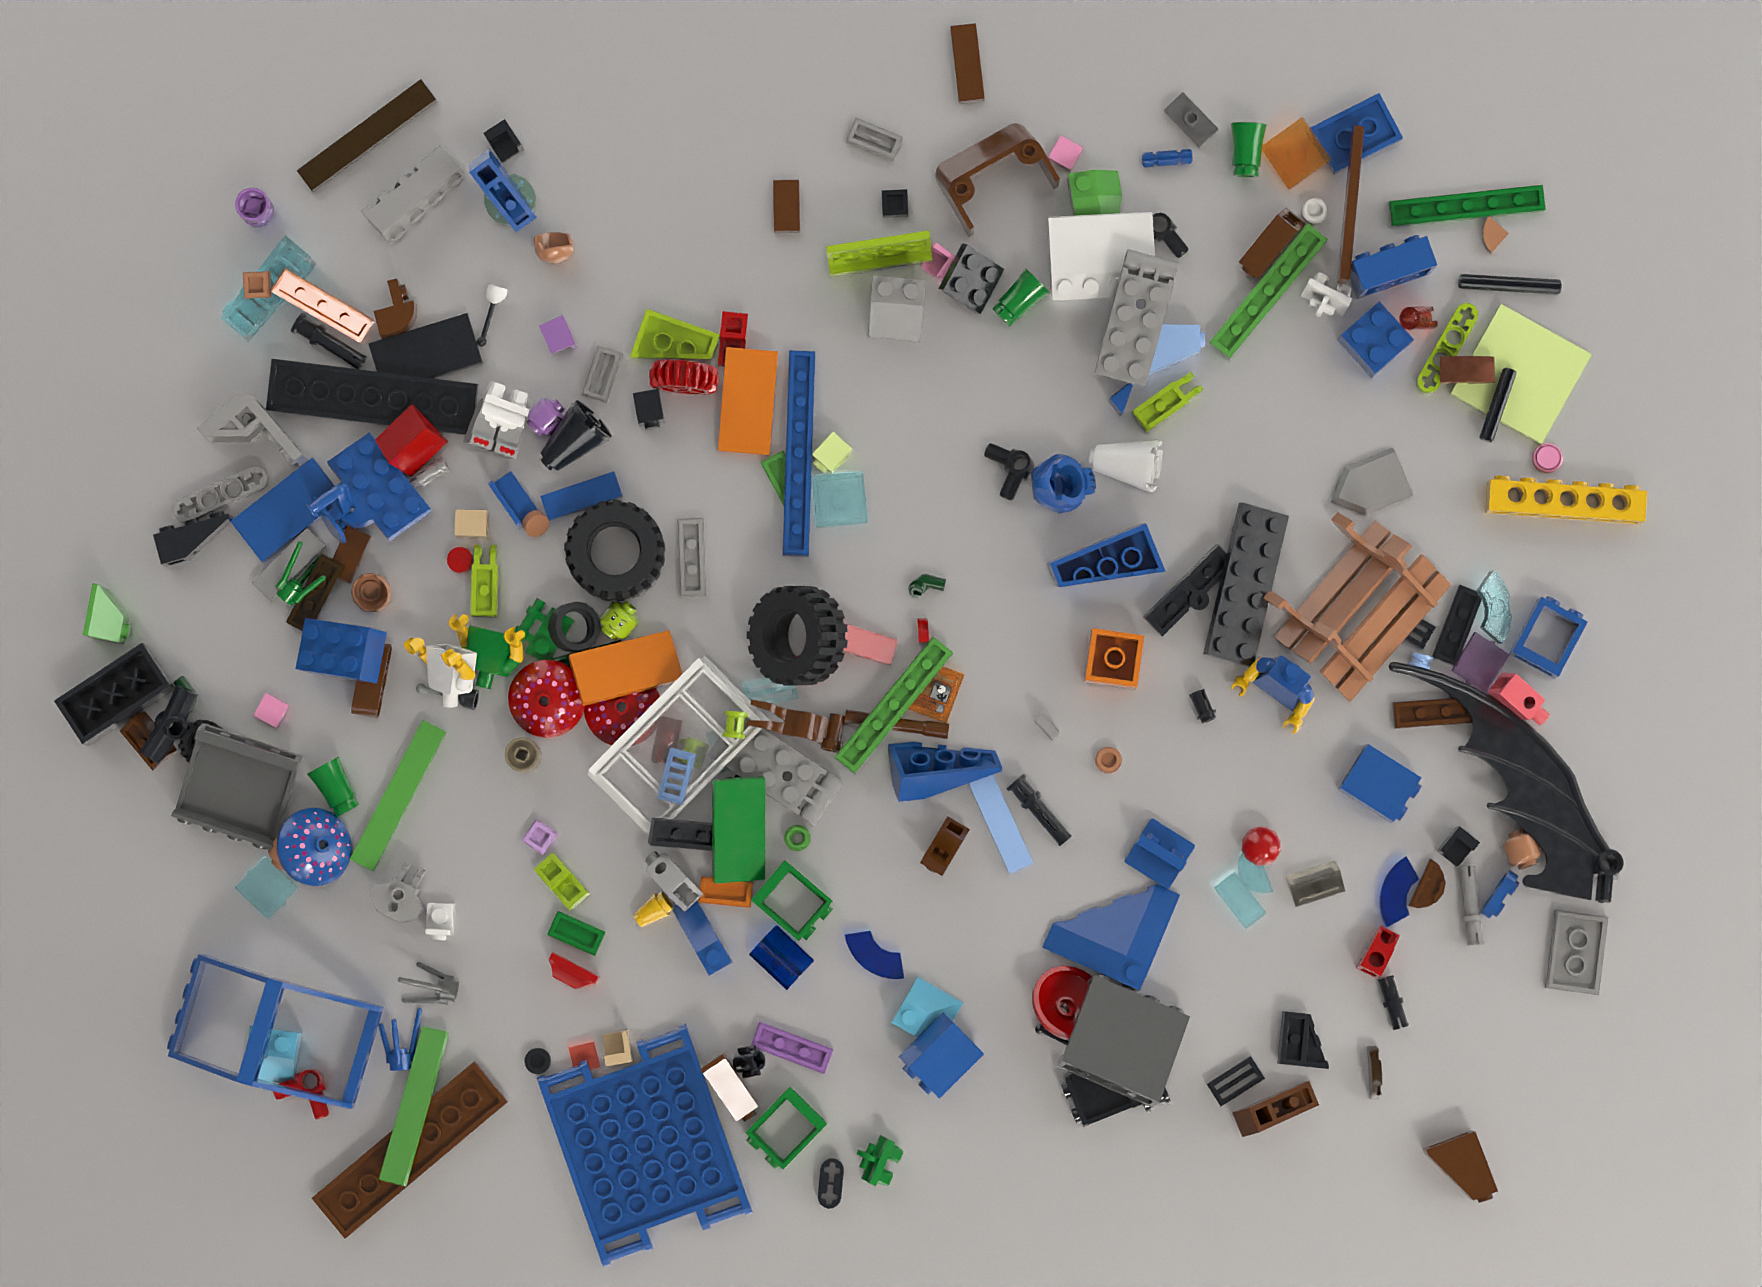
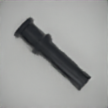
M304 312L295 320L291 332L293 334L299 333L307 338L312 346L317 344L356 369H360L363 365L354 358L365 363L366 355L361 354L326 332L327 328L323 324L318 325L306 317L307 314Z
M1025 774L1021 775L1006 788L1008 791H1012L1020 800L1022 808L1031 811L1059 846L1072 836L1040 799L1041 793L1035 791L1026 781Z

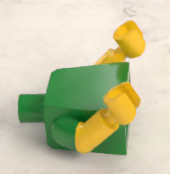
M454 614L449 619L448 624L451 629L456 631L461 648L477 653L475 670H479L475 686L491 689L494 674L508 677L523 661L525 632L520 630L515 633V627L509 628L504 633L471 625L468 628L465 626L469 622L468 616L463 614L458 620L457 615Z

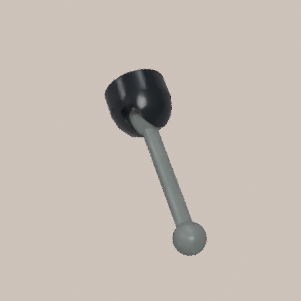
M424 684L416 686V691L419 694L427 692L443 695L442 692L428 688ZM472 689L470 693L458 694L460 705L466 709L475 710L479 700V690Z

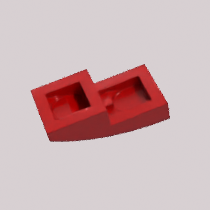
M722 311L718 366L725 367L726 347L746 349L748 313Z

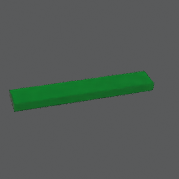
M1543 185L1388 202L1391 228L1488 218L1489 216L1500 217L1545 212L1546 210Z

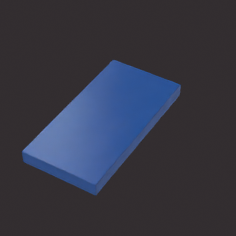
M311 458L230 522L263 563L321 518L319 514L317 517L313 516L306 508V504L312 503L311 499L313 497H320L335 485L314 458ZM332 503L325 507L327 511L332 509Z

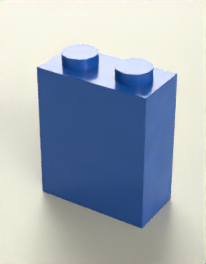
M1367 744L1362 749L1338 790L1392 823L1396 819L1400 821L1406 813L1408 807L1405 804L1409 797L1414 799L1422 787L1419 784L1422 777Z
M943 1012L899 1058L905 1064L902 1069L912 1079L917 1076L921 1080L918 1085L928 1095L933 1092L940 1099L984 1053Z

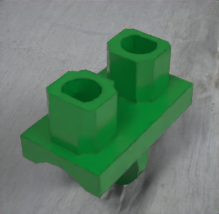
M882 1135L879 1136L876 1145L869 1143L866 1151L858 1149L856 1154L863 1157L859 1167L865 1169L861 1179L874 1186L877 1184L889 1186L893 1173L884 1169L888 1159L898 1163L903 1155V1150L894 1145L895 1142Z

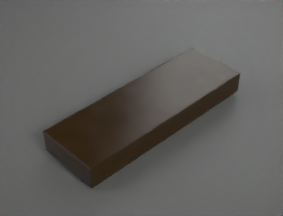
M322 553L303 590L322 575L326 579L304 596L298 604L295 603L286 623L303 632L305 618L318 620L346 565Z

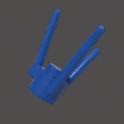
M421 1008L417 1009L409 1053H407V1048H400L396 1019L391 1020L394 1049H390L384 1025L382 1023L378 1025L386 1053V1063H389L390 1071L409 1070L411 1068L420 1028Z

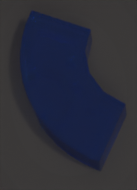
M1407 856L1399 860L1389 870L1381 887L1379 909L1386 928L1410 915L1407 908V894L1411 886L1419 880V877Z
M871 931L845 934L846 943L851 954L863 968L883 978L904 979L900 953L882 949L874 941Z

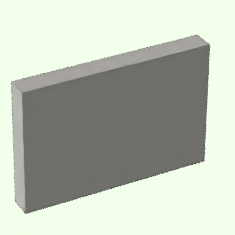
M1555 910L1545 988L1599 995L1608 917Z

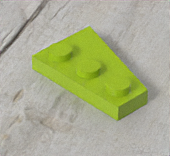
M646 309L630 358L712 359L720 334Z

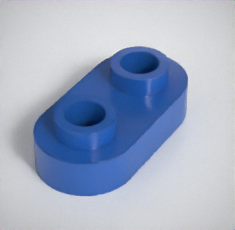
M1509 869L1504 874L1480 911L1481 914L1491 918L1492 915L1497 917L1505 906L1502 901L1507 894L1512 895L1520 884L1517 881L1518 875Z

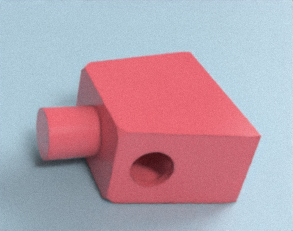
M1502 672L1486 692L1521 719H1532L1539 726L1550 715L1541 707L1545 699L1516 673Z

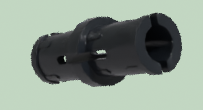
M1394 975L1387 976L1389 988L1385 978L1378 979L1377 981L1385 1000L1383 1006L1388 1010L1392 1029H1400L1398 1017L1403 1028L1409 1026L1402 1003H1404L1403 997H1399Z

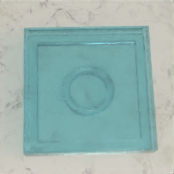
M863 471L811 476L816 528L868 523Z

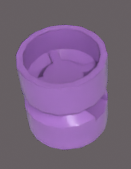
M247 188L238 194L235 208L248 225L263 227L271 222L274 216V206L262 190Z

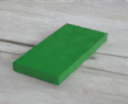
M763 776L713 779L712 882L719 884L765 880V778Z

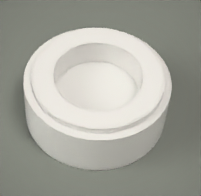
M1319 198L1307 200L1301 210L1302 218L1311 225L1322 223L1328 214L1326 203Z

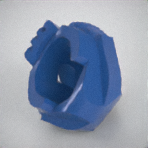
M1054 454L1037 465L1031 472L1034 499L1040 505L1058 514L1075 510L1082 504L1085 495L1095 493L1096 480L1092 469L1082 468V465L1077 460L1075 461V459L1067 455Z

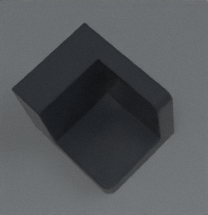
M505 119L483 133L502 163L524 150Z
M1457 826L1437 852L1454 866L1458 867L1467 855L1476 849L1480 842L1462 827Z

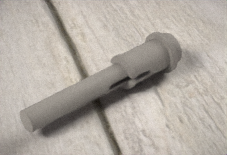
M442 457L439 459L434 458L433 463L415 472L416 476L408 481L414 488L420 485L425 487L441 475L445 477L447 475L446 472L450 471Z

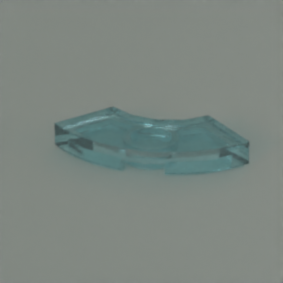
M1495 570L1489 571L1476 590L1485 608L1484 619L1480 628L1495 642L1503 644L1512 621L1509 603L1510 595L1502 578Z

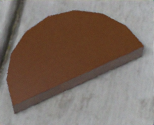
M1431 858L1428 860L1408 904L1409 907L1417 909L1429 907L1438 902L1444 893L1446 885L1444 873L1439 864Z

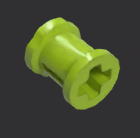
M725 710L724 714L727 717L725 732H722V737L745 739L746 735L743 734L745 718L748 717V713Z

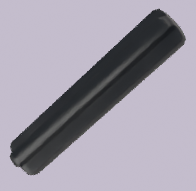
M1505 367L1502 370L1479 436L1483 441L1491 443L1495 438L1517 374L1511 368Z

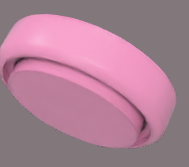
M1551 443L1539 445L1532 455L1533 465L1538 471L1543 473L1556 471L1561 466L1563 460L1561 450Z

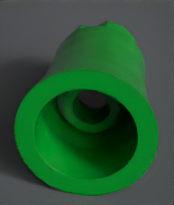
M1255 122L1231 123L1233 176L1245 178L1259 176L1266 124Z
M1024 268L1018 279L998 300L999 303L992 310L1008 326H1011L1016 319L1019 320L1034 305L1048 296L1050 292L1032 273Z
M340 757L323 764L307 774L325 798L330 809L333 808L337 817L359 805V802L354 797L356 794L344 772Z

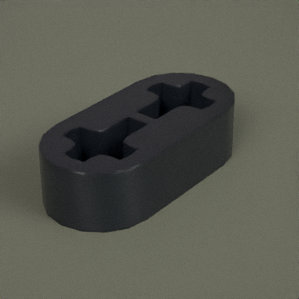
M828 1158L822 1163L820 1168L818 1201L820 1205L827 1209L838 1206L842 1197L844 1166L836 1158ZM832 1162L835 1163L836 1168H840V1172L834 1175V1182L829 1181V1173L824 1170ZM828 1185H833V1194L837 1195V1199L832 1200L831 1204H827L826 1199L822 1198V1194L828 1191Z

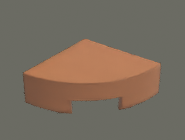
M1490 216L1483 225L1482 237L1485 248L1491 254L1509 233Z

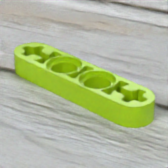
M1463 303L1453 313L1416 379V387L1421 393L1432 394L1440 387L1441 383L1438 373L1432 379V383L1435 384L1434 387L1429 386L1425 388V382L1422 380V377L1426 379L1432 372V370L1427 369L1428 366L1434 371L1440 372V367L1434 362L1435 354L1443 353L1446 356L1458 355L1479 316L1478 310L1473 304ZM1468 309L1471 311L1470 316L1472 320L1467 319L1462 326L1467 328L1465 332L1464 329L1457 325L1463 316L1460 314V311L1465 312ZM1449 331H1457L1461 340L1458 344L1453 345L1447 341L1446 335Z

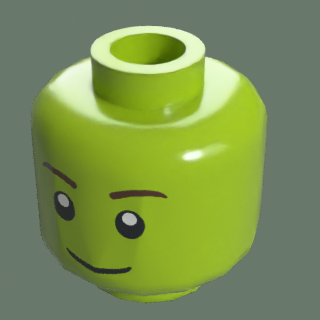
M627 601L623 603L612 602L600 617L601 630L613 640L618 638L626 639L638 625L639 620L635 614L637 609Z

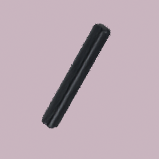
M1461 274L1458 280L1460 289L1559 294L1562 289L1561 280Z

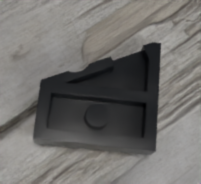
M1282 1011L1277 1064L1329 1069L1328 1061L1325 1060L1320 1047L1322 1044L1319 1036L1314 1030L1315 1025L1311 1014Z

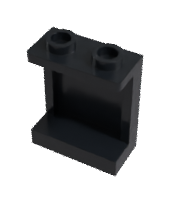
M1075 1074L1063 1077L1065 1083L1061 1084L1066 1099L1072 1098L1075 1108L1071 1109L1076 1124L1081 1123L1083 1127L1143 1104Z

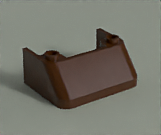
M1014 123L1008 125L942 162L936 169V181L968 237L973 235L974 226L962 205L969 202L974 196L975 188L970 178L1015 153L1018 160L1024 165L1031 166L1039 163L1053 189L1059 187L1060 178L1043 148L1021 124Z

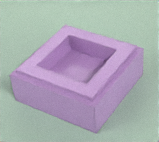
M536 819L521 841L544 855L558 833Z

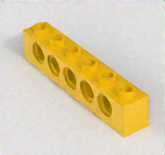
M1497 475L1494 476V479H1490L1487 482L1485 513L1641 525L1646 522L1647 491L1640 490V486L1625 485L1624 489L1614 488V484L1599 483L1598 487H1590L1588 482L1573 481L1572 485H1563L1562 480L1548 479L1546 483H1536V478L1522 477L1520 481H1510L1509 476ZM1510 489H1515L1519 492V502H1513L1509 499L1508 491ZM1536 491H1541L1545 494V504H1539L1535 501L1534 493ZM1562 493H1567L1571 496L1572 504L1570 506H1565L1561 503L1560 495ZM1588 495H1593L1597 498L1598 505L1596 508L1588 506L1586 502ZM1614 497H1619L1623 500L1624 507L1622 510H1618L1613 506L1612 500Z

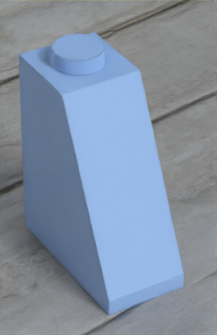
M1162 324L1149 376L1198 355L1200 348L1205 347V332H1200V325Z

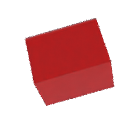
M413 404L375 439L388 463L410 477L448 443V440Z

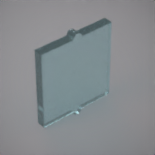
M264 856L252 870L249 869L247 871V875L235 889L269 919L281 906L286 905L285 901L298 887Z

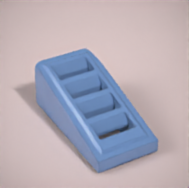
M670 747L657 798L683 805L697 754ZM678 757L688 760V763L683 765L673 762L674 758ZM671 768L685 770V775L673 773ZM669 777L682 780V786L669 783ZM666 787L680 791V795L666 793Z

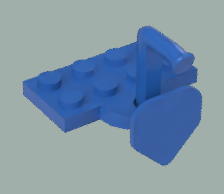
M370 432L327 461L328 466L341 482L320 497H313L311 499L312 503L306 504L309 512L315 517L319 514L330 533L343 544L347 541L342 530L347 526L358 528L374 523L390 542L431 513V508L403 473L388 463ZM332 503V509L327 511L325 507Z

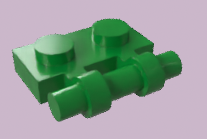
M536 598L533 605H529L525 611L527 615L520 626L517 625L515 627V633L520 630L525 632L524 639L530 642L525 650L526 653L538 660H550L558 650V647L550 639L548 632L549 618L555 608L552 607L546 616L541 613L546 603ZM566 615L563 617L561 625L565 637L575 622ZM537 619L542 624L534 636L528 631Z

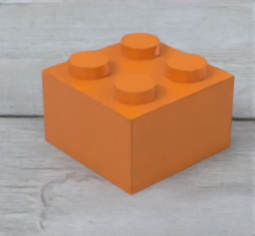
M1092 628L1084 682L1136 689L1145 635Z

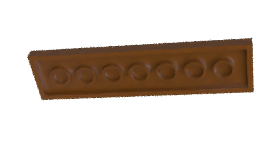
M474 1061L431 1097L406 1186L379 1180L392 1130L311 1199L344 1239H346L509 1101Z

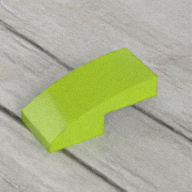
M554 852L533 869L569 911L573 910L590 895Z

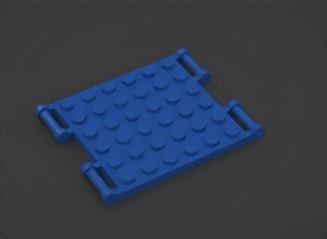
M686 1023L678 1026L679 1029L655 1038L646 1041L644 1039L636 1041L643 1062L593 1079L589 1063L586 1059L579 1062V1065L547 1077L545 1075L537 1077L603 1267L611 1265V1262L644 1249L646 1252L654 1249L647 1229L695 1211L703 1231L710 1229V1225L740 1214L748 1215L753 1213L705 1076L701 1071V1065ZM680 1039L683 1040L684 1047L650 1058L648 1051ZM583 1075L585 1083L551 1094L549 1087ZM737 1196L739 1197L740 1204L706 1215L704 1208ZM639 1232L641 1240L607 1252L605 1244Z

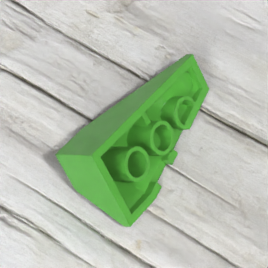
M1088 170L1068 174L1067 184L1073 216L1120 213L1122 192L1118 171Z

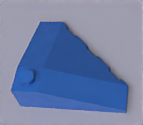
M1155 884L1147 887V891L1134 896L1129 894L1113 900V904L1098 909L1095 907L1079 913L1077 918L1063 922V920L1052 924L1042 948L1140 991L1180 894Z

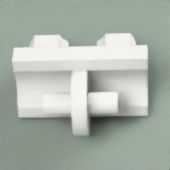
M1318 272L1313 279H1309L1301 297L1310 300L1309 305L1318 308L1315 316L1319 318L1323 311L1330 315H1333L1335 312L1343 316L1352 300L1350 298L1352 288L1345 284H1338L1336 290L1327 286L1329 282L1328 276Z

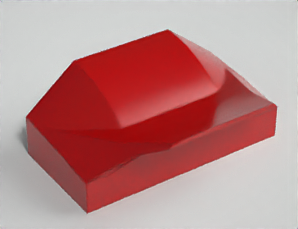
M552 952L548 959L552 968V977L574 989L594 987L600 979V976L555 952Z

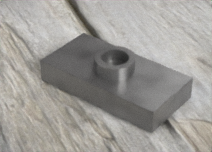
M1184 92L1164 109V112L1199 148L1218 131L1216 125Z

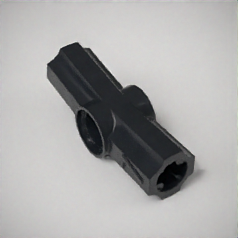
M176 685L165 711L160 712L156 716L154 722L155 729L140 749V753L155 763L160 764L174 741L180 740L186 735L188 730L186 720L198 697L196 692Z

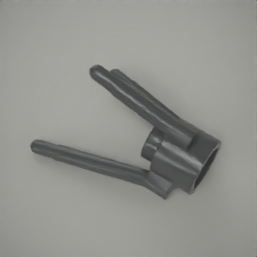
M417 962L416 966L443 979V981L438 980L436 985L409 978H398L400 983L435 990V995L440 996L402 998L401 1001L403 1003H442L448 1005L449 1001L455 1002L460 983L459 981H454V976L444 974L421 962Z

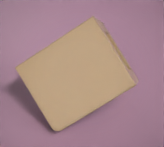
M457 509L455 511L454 535L457 538L488 539L489 512L487 510Z
M628 1030L602 1036L606 1066L634 1061Z

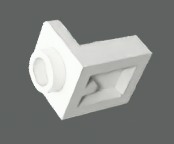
M427 903V920L424 934H430V940H446V935H453L455 904Z

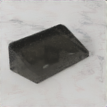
M1335 861L1286 876L1295 907L1345 892L1341 872Z

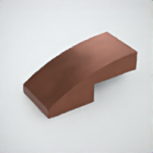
M1440 357V383H1495V357Z

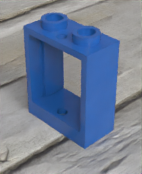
M1546 596V598L1540 597L1537 599L1509 655L1555 679L1560 676L1588 621L1582 619L1584 616L1582 613L1571 608L1567 611L1559 606V601ZM1543 608L1576 625L1557 663L1523 646Z

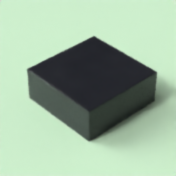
M907 189L882 190L883 218L908 217Z

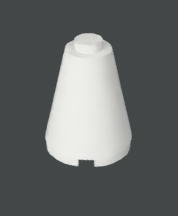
M1152 440L1097 445L1096 449H1092L1090 452L1089 464L1093 465L1094 471L1147 492H1154L1157 486L1152 485L1153 480L1159 479L1162 466L1163 450H1158V447L1162 445V441Z

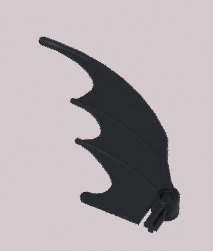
M1391 662L1389 664L1390 671L1410 675L1442 689L1456 699L1468 712L1472 720V733L1466 745L1459 746L1458 751L1477 756L1492 766L1503 779L1507 789V795L1503 801L1495 804L1487 803V808L1507 816L1535 840L1546 857L1544 870L1537 875H1526L1522 880L1523 885L1529 889L1591 900L1593 878L1597 879L1595 901L1611 903L1613 881L1619 879V872L1623 869L1624 865L1623 858L1618 851L1610 849L1600 834L1584 802L1575 774L1551 744L1526 720L1521 719L1500 701L1479 689L1436 671L1409 664ZM1603 859L1609 863L1610 869L1604 866Z

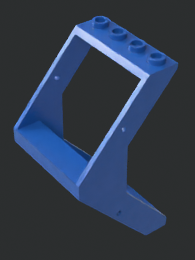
M198 954V957L194 958L190 968L192 977L190 983L186 984L182 998L185 1000L182 1009H179L176 1014V1030L174 1034H171L167 1044V1049H169L168 1057L248 1086L348 1109L355 1107L384 1009L383 1006L264 975L208 955ZM207 963L266 983L239 1073L180 1052ZM285 989L369 1009L343 1099L258 1079Z

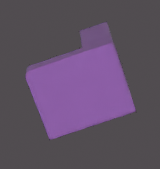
M563 315L539 325L552 354L570 346L572 349L577 347Z

